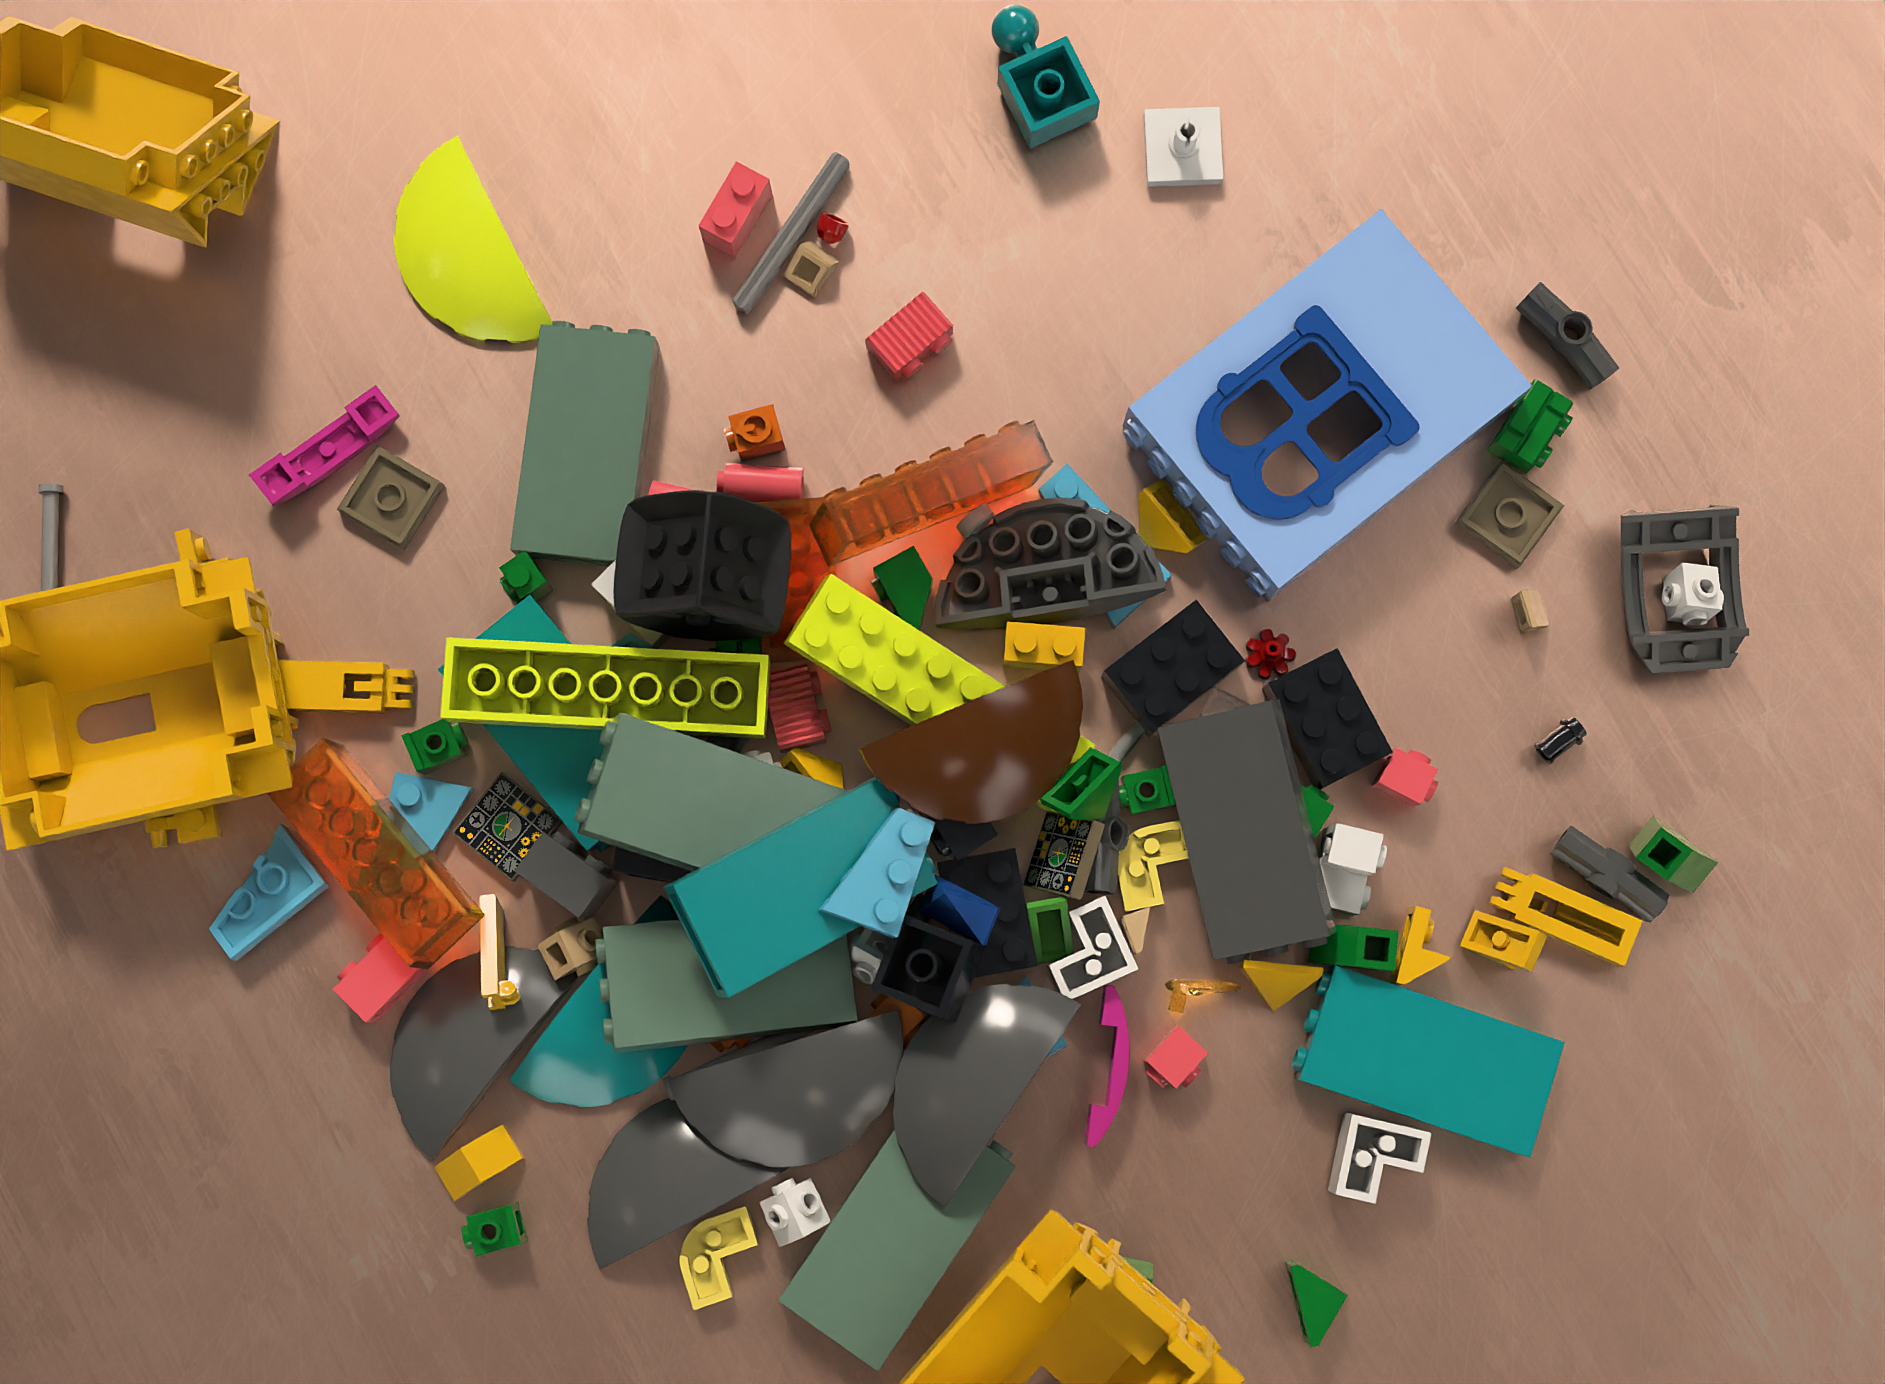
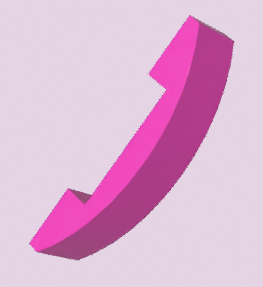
M376 385L344 408L347 411L345 414L290 453L283 456L280 452L249 474L273 507L308 490L339 470L376 441L400 417Z
M1103 985L1099 1018L1100 1025L1114 1026L1105 1106L1089 1104L1084 1142L1087 1146L1093 1147L1105 1135L1118 1111L1129 1069L1128 1025L1120 997L1115 986Z

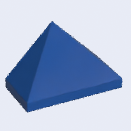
M934 875L938 884L926 890L918 911L981 945H987L1001 908L938 875Z

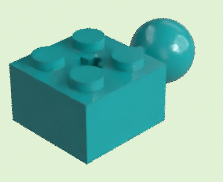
M1019 4L1008 5L999 10L991 26L993 40L1001 50L1015 54L1017 58L998 67L997 85L1029 149L1097 119L1100 100L1068 37H1062L1043 47L1037 48L1035 43L1039 35V22L1033 11Z

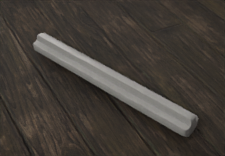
M837 152L831 154L733 298L734 306L746 314L752 312L849 169L850 164L846 157Z

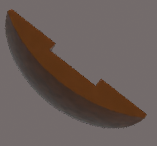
M1071 660L957 706L859 748V751L874 777L887 791H894L899 797L910 804L911 809L937 820L949 819L964 821L965 824H980L1015 815L1039 801L1041 797L1055 786L1056 781L1062 775L1067 765L1070 764L1080 738L1083 698L1079 675L1074 661Z

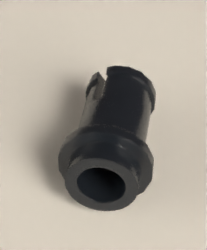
M1570 717L1568 720L1563 718L1560 720V726L1541 741L1535 743L1534 747L1538 754L1548 764H1551L1575 743L1581 745L1583 737L1587 735V732L1576 718Z

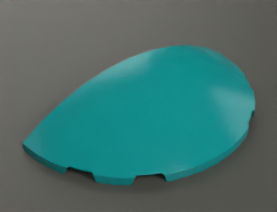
M660 895L634 924L676 920L679 918L673 906ZM599 963L546 1028L509 1081L530 1095L550 1103L577 1105L578 1107H596L612 1104L616 1100L626 1098L632 1094L636 1095L655 1084L677 1063L688 1045L614 1053L613 1043L605 1044L603 1019L611 1018L609 1003L601 1004L599 979H606L607 977L605 963Z

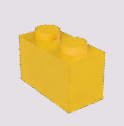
M1007 621L1003 667L1048 670L1073 660L1077 672L1080 673L1083 665L1085 628Z

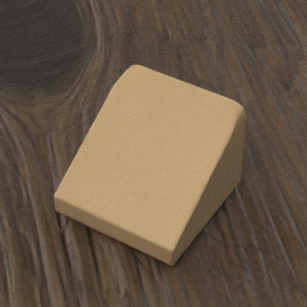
M807 241L799 245L783 277L815 297L837 267L839 260L813 242Z
M1521 590L1512 597L1511 602L1520 631L1523 634L1549 626L1538 590Z
M1150 907L1120 917L1121 929L1133 955L1142 952Z

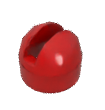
M822 212L816 228L818 237L828 244L837 243L845 236L850 224L835 215Z

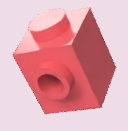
M1398 748L1392 749L1393 753L1386 756L1372 786L1412 807L1422 804L1423 800L1429 802L1439 783L1434 780L1439 769L1429 765L1431 759L1420 752L1409 750L1406 753Z
M1175 1025L1143 1060L1150 1066L1145 1073L1161 1088H1164L1167 1084L1175 1089L1180 1084L1186 1088L1202 1071L1197 1065L1206 1057L1208 1052L1180 1026Z

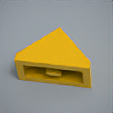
M502 1124L459 1148L434 1168L452 1199L456 1201L524 1157L507 1128Z

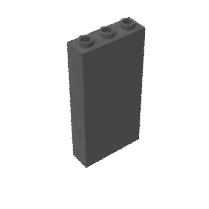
M1280 699L1269 700L1158 728L1214 960L1226 958L1227 964H1234L1251 959L1250 953L1264 950L1265 956H1272L1288 952L1289 944L1303 942L1304 948L1326 944V937L1332 935L1337 930Z

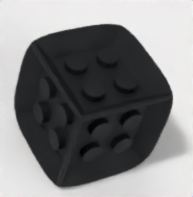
M684 490L647 495L628 503L623 514L618 538L613 587L616 615L630 624L686 639L730 641L761 638L776 633L783 619L788 592L791 561L789 521L775 510L721 492Z

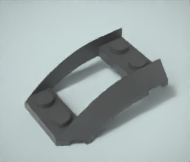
M1709 505L1706 508L1649 512L1631 510L1621 514V579L1630 643L1649 672L1665 673L1730 668L1738 655L1736 650L1745 636H1749L1740 587L1739 538H1736V516H1739L1738 507ZM1709 548V566L1718 567L1720 590H1722L1724 596L1723 610L1715 615L1717 627L1649 632L1644 598L1642 553Z

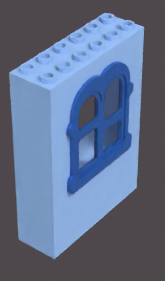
M1380 209L1130 405L1123 423V428L1125 429L1123 435L1135 450L1141 448L1149 458L1147 464L1151 471L1159 479L1165 477L1174 488L1171 493L1175 500L1184 509L1190 507L1198 517L1196 524L1204 535L1208 538L1214 536L1223 547L1220 552L1227 563L1233 568L1238 566L1247 576L1245 583L1251 592L1258 598L1263 596L1269 602L1512 408L1532 385L1385 212ZM1309 342L1317 344L1340 372V379L1311 401L1305 400L1280 370V365ZM1261 380H1265L1270 383L1290 407L1292 416L1261 442L1245 447L1235 445L1224 436L1221 430L1220 419L1222 413L1229 404ZM1354 391L1362 397L1382 422V427L1341 461L1332 462L1309 436L1306 428L1310 422L1343 396ZM1293 442L1315 467L1319 476L1315 482L1302 492L1294 496L1284 497L1274 494L1267 488L1262 478V467L1264 461L1271 453L1284 443Z

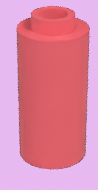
M726 463L725 471L718 470L717 492L731 494L757 504L802 506L804 468Z

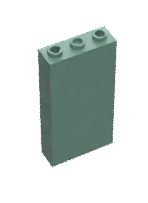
M553 321L552 325H540L510 550L516 556L525 550L533 559L609 567L616 560L623 514L628 503L641 496L660 348L656 337L651 336L650 332L641 329H629L628 333L613 332L612 328L603 325H591L590 329L575 328L574 324L566 321Z
M621 713L613 718V722L607 720L599 741L600 744L605 745L601 759H595L591 765L587 782L591 783L592 787L588 799H581L574 821L580 823L577 834L695 871L843 794L847 790Z
M679 919L603 927V939H595L597 964L605 963L607 977L606 979H599L601 1004L609 1003L611 1018L603 1019L605 1044L613 1043L614 1053L839 1028L857 1021L847 933L730 998H718Z
M894 1129L778 1301L873 1369L879 1371L1015 1169V1164L1010 1161L1013 1153L993 1140L991 1145H987L944 1207L920 1185L912 1174L902 1148L898 1144Z

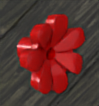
M1263 629L1260 631L1261 640L1251 638L1247 641L1246 649L1253 652V654L1246 657V665L1249 668L1259 666L1258 676L1261 679H1269L1272 670L1278 676L1288 673V666L1285 661H1294L1296 652L1293 648H1286V645L1289 643V637L1286 634L1282 633L1274 637L1271 629Z

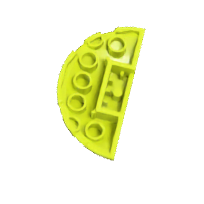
M457 135L434 150L419 165V168L409 183L406 184L396 210L394 235L395 256L400 273L412 296L433 319L437 318L444 324L452 327L457 334L485 342L486 339L507 340L511 344L537 340L539 339L540 325H552V320Z

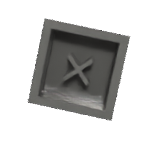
M558 831L554 836L542 832L514 872L578 918L587 920L594 917L619 883L610 877L614 871L607 864L590 854L586 859L582 857L579 852L583 847L566 835H562Z

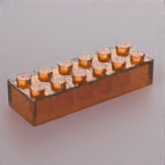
M1032 420L1020 425L1019 421H1013L1001 427L996 435L988 438L985 434L976 435L964 443V447L952 451L951 447H945L929 456L930 460L917 464L916 460H911L898 466L894 470L895 473L889 476L882 477L880 473L874 474L859 483L860 487L849 491L845 487H841L827 493L821 506L816 509L817 512L809 526L828 567L972 511L983 503L990 504L1031 488L1054 462L1035 421Z
M322 737L290 768L293 776L292 787L267 793L408 967L429 969L485 916L484 912L344 744Z

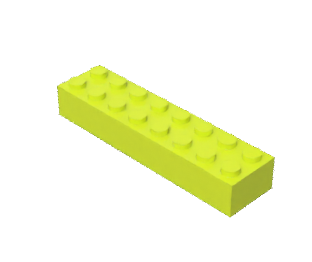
M833 574L824 577L783 642L786 646L911 726L1006 687ZM1080 735L1073 758L1062 775L1090 747L1095 748L1096 745ZM1040 800L1034 803L1044 811L1056 812L1041 804Z
M446 637L440 718L448 722L603 730L607 720L613 722V718L624 713L685 735L766 739L770 658L769 655Z

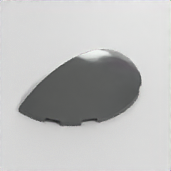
M1071 498L1038 499L1016 505L996 514L993 517L992 524L983 529L978 535L972 534L959 546L953 555L954 564L946 580H941L934 610L936 628L1002 629L1006 628L1007 621L1052 624L1081 619L1120 609L1166 591L1165 580L1159 561L1151 546H1147L1144 540L1136 533L1134 526L1112 510L1107 513L1090 507L1084 500Z
M504 946L505 981H512L520 993V999L517 1003L506 1005L505 1009L490 1010L488 1008V998H483L481 995V950L478 953L452 961L429 978L416 992L401 1016L394 1035L390 1062V1083L392 1096L395 1098L404 1127L413 1141L431 1160L438 1156L482 1101L483 1095L528 1038L537 1032L579 979L576 972L554 980L539 949L531 950Z
M991 985L975 989L972 993L966 995L956 1022L932 1015L913 1036L904 1052L895 1078L894 1109L892 1110L894 1129L898 1144L902 1148L912 1174L920 1185L944 1207L947 1205L1081 1004L1054 990L1040 986Z
M892 1011L667 1081L679 1109L688 1122L705 1136L713 1146L739 1160L744 1159L768 1167H794L815 1163L832 1157L859 1140L876 1118L881 1116L895 1090V1078L903 1057V1033L899 1011Z
M667 1098L648 1107L631 1119L615 1135L602 1160H599L589 1190L590 1200L587 1226L592 1251L599 1269L601 1270L689 1224L790 1167H768L744 1159L739 1160L713 1146L705 1136L688 1122L675 1099Z

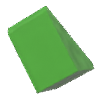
M1066 896L1026 903L1037 964L1059 961L1074 954Z

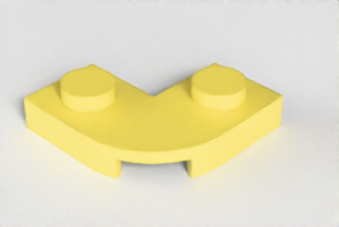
M1180 820L1144 827L1133 832L1129 836L1127 846L1124 850L1119 851L1117 880L1124 912L1164 904L1156 866L1189 859Z
M747 1205L701 1221L686 1236L681 1249L680 1267L694 1310L733 1297L722 1257L759 1244Z

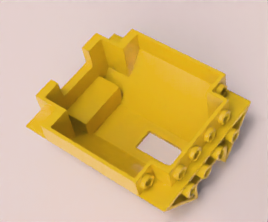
M11 16L0 21V180L207 248L209 213L213 209L218 208L243 216L258 175L264 166L267 152L280 120L250 110L251 95L242 93V89L239 87L240 72L74 17L68 18L52 30Z
M248 556L200 566L186 559L0 600V816L6 851L292 787L293 776L290 763L295 762L297 743L293 739L291 730L298 728L299 719L288 714L276 653V646L285 644L280 633L272 632L270 621L272 613L262 589L256 590L253 567ZM150 694L156 725L155 731L102 743H89L81 736L78 728L79 719L87 709L93 706Z
M1050 1210L898 1384H1025L1041 1365L1062 1384H1242L1245 1378L1236 1367H1233L1219 1354L1223 1349L1206 1326H1200L1188 1315L1192 1308L1185 1298L1176 1305L1118 1254L1121 1242L1111 1238L1106 1244L1098 1237L1097 1231L1078 1222L1072 1226L1061 1214Z

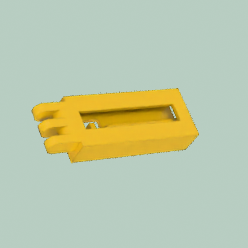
M278 660L288 712L387 714V709H413V701L407 699L398 700V694H413L414 686L398 684L399 679H414L415 670L389 669V666L384 662ZM344 680L354 681L355 692H370V698L344 697V689H346Z
M1503 867L1500 875L1515 882L1512 887L1497 881L1495 890L1509 897L1505 901L1500 897L1491 896L1490 905L1510 913L1509 920L1538 930L1550 938L1617 967L1626 965L1643 922L1642 920L1534 873L1524 875L1510 868ZM1535 892L1558 901L1552 917L1543 914L1548 903L1533 898Z

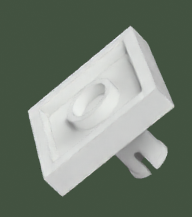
M1220 107L1144 109L1147 187L1222 184L1223 161Z

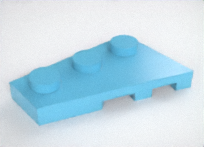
M395 772L368 887L410 896L434 857L435 850L446 832H449L456 820L455 817L464 802L468 801L474 789Z
M901 808L894 809L865 847L866 850L854 866L847 871L841 879L839 886L830 898L826 899L819 911L892 938L898 937L935 822Z
M282 824L274 833L275 839L264 855L260 854L252 865L254 870L243 886L234 891L209 928L229 958L234 961H238L330 886L288 828Z

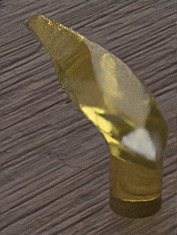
M1173 979L1165 983L1166 988L1172 991L1168 1010L1176 1013H1184L1187 995L1202 996L1208 993H1227L1241 989L1240 984L1216 980Z

